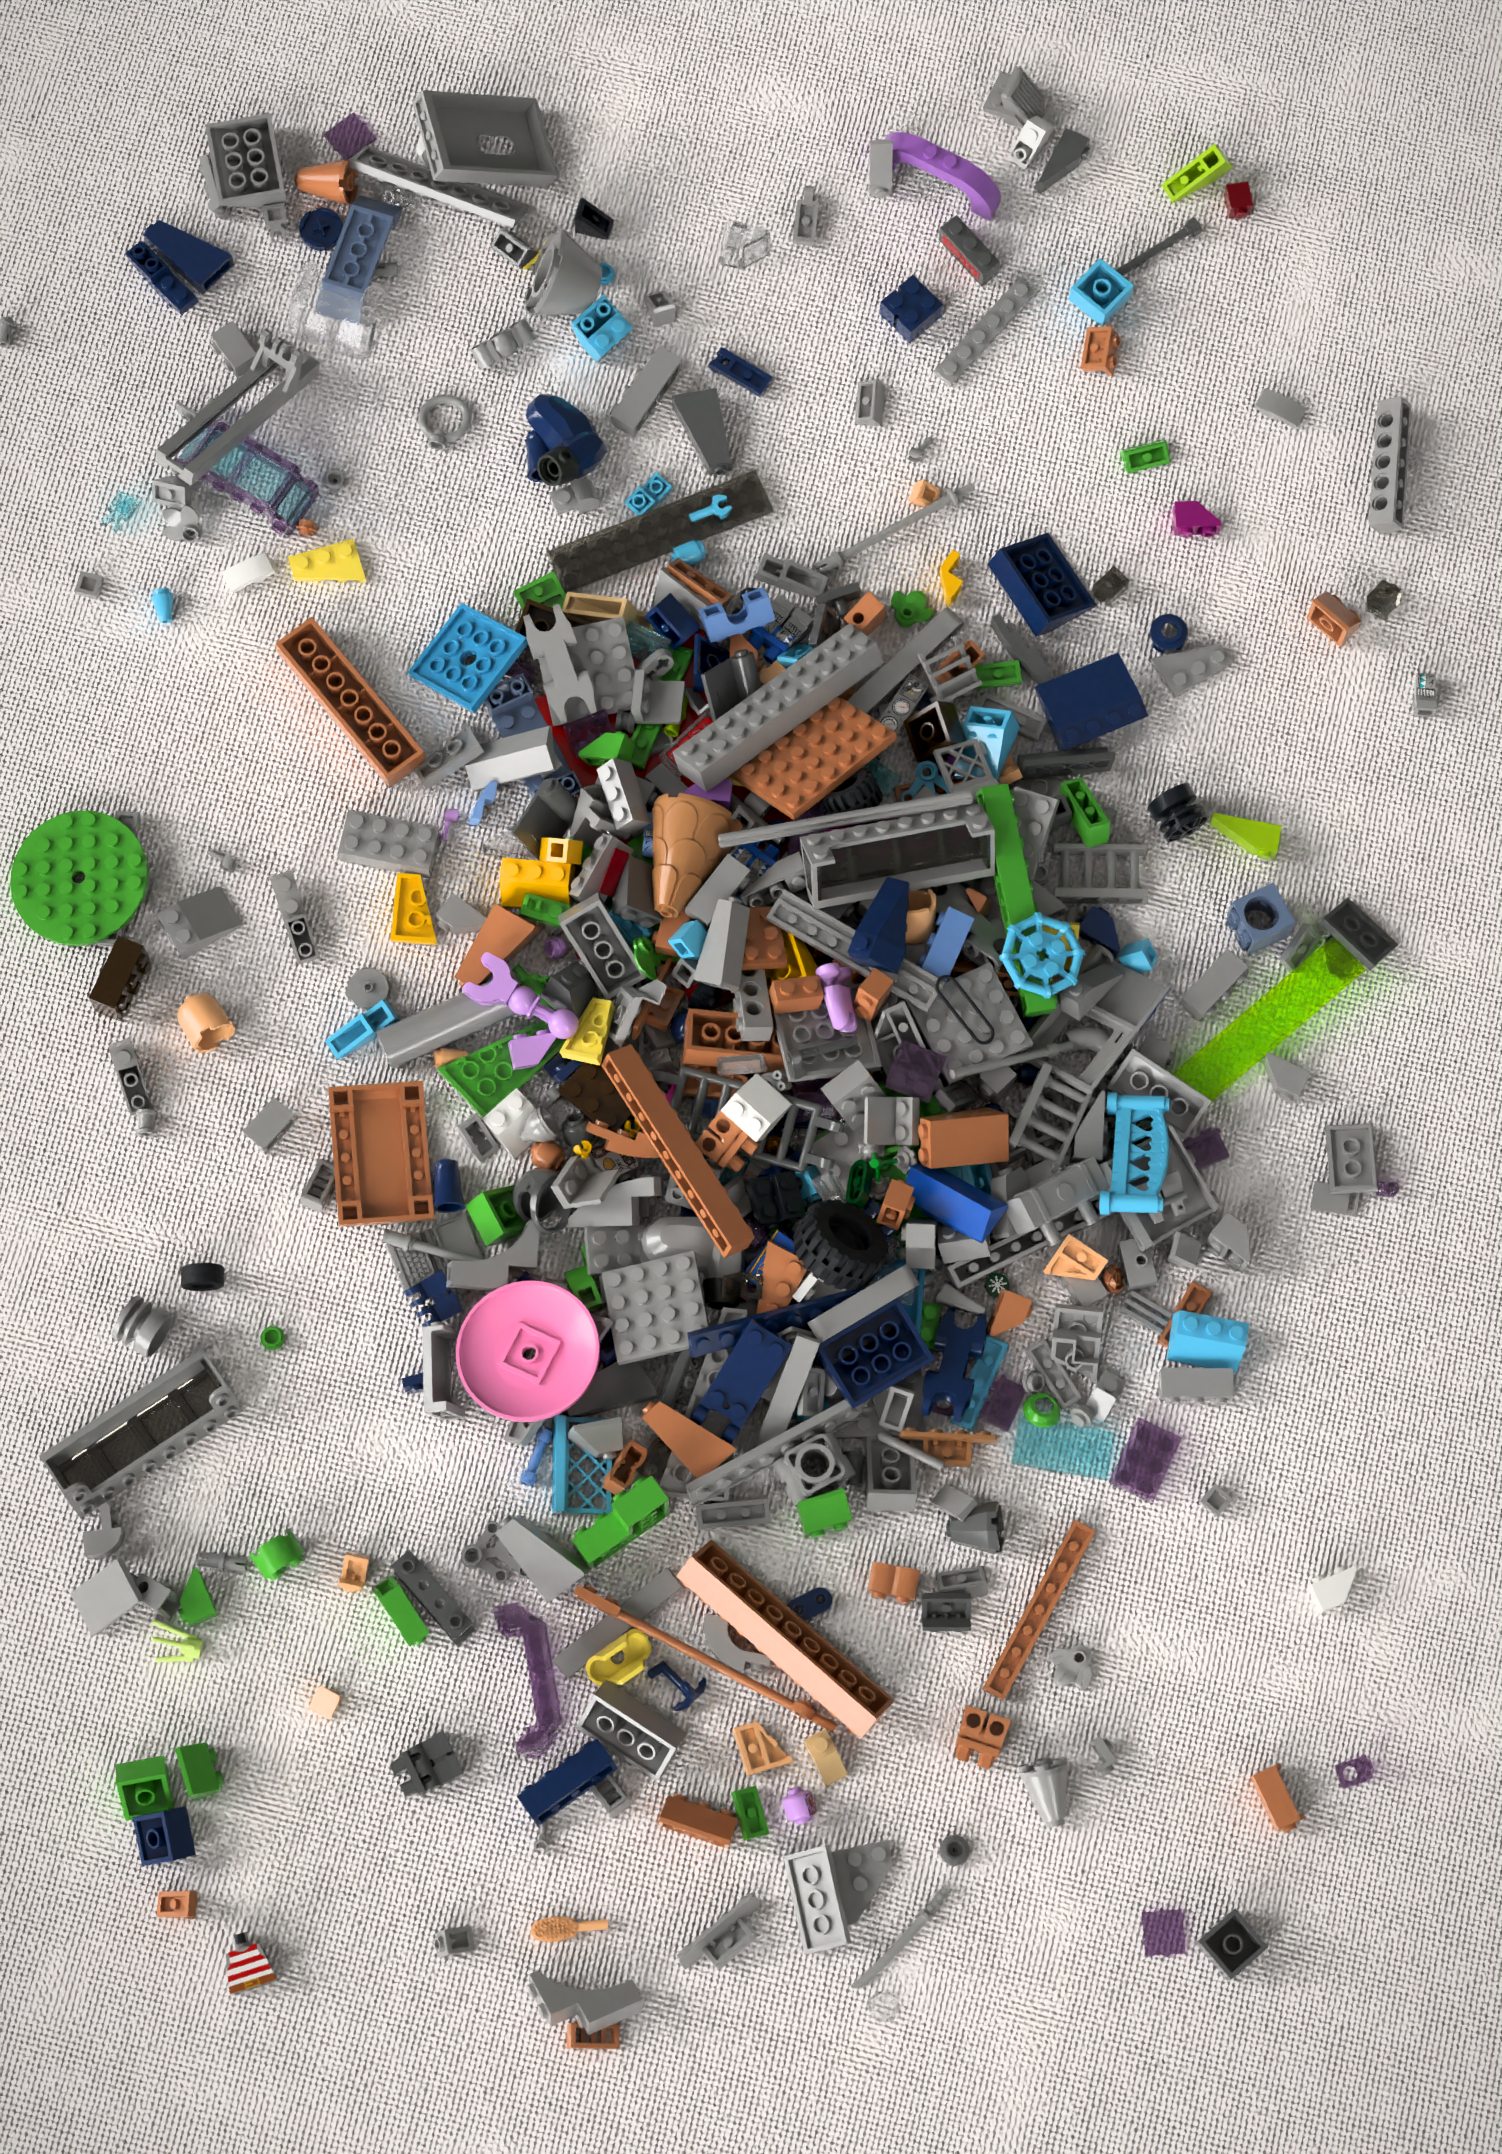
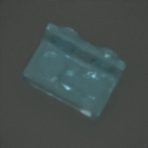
M630 620L626 631L632 658L643 662L658 649L670 650V639Z

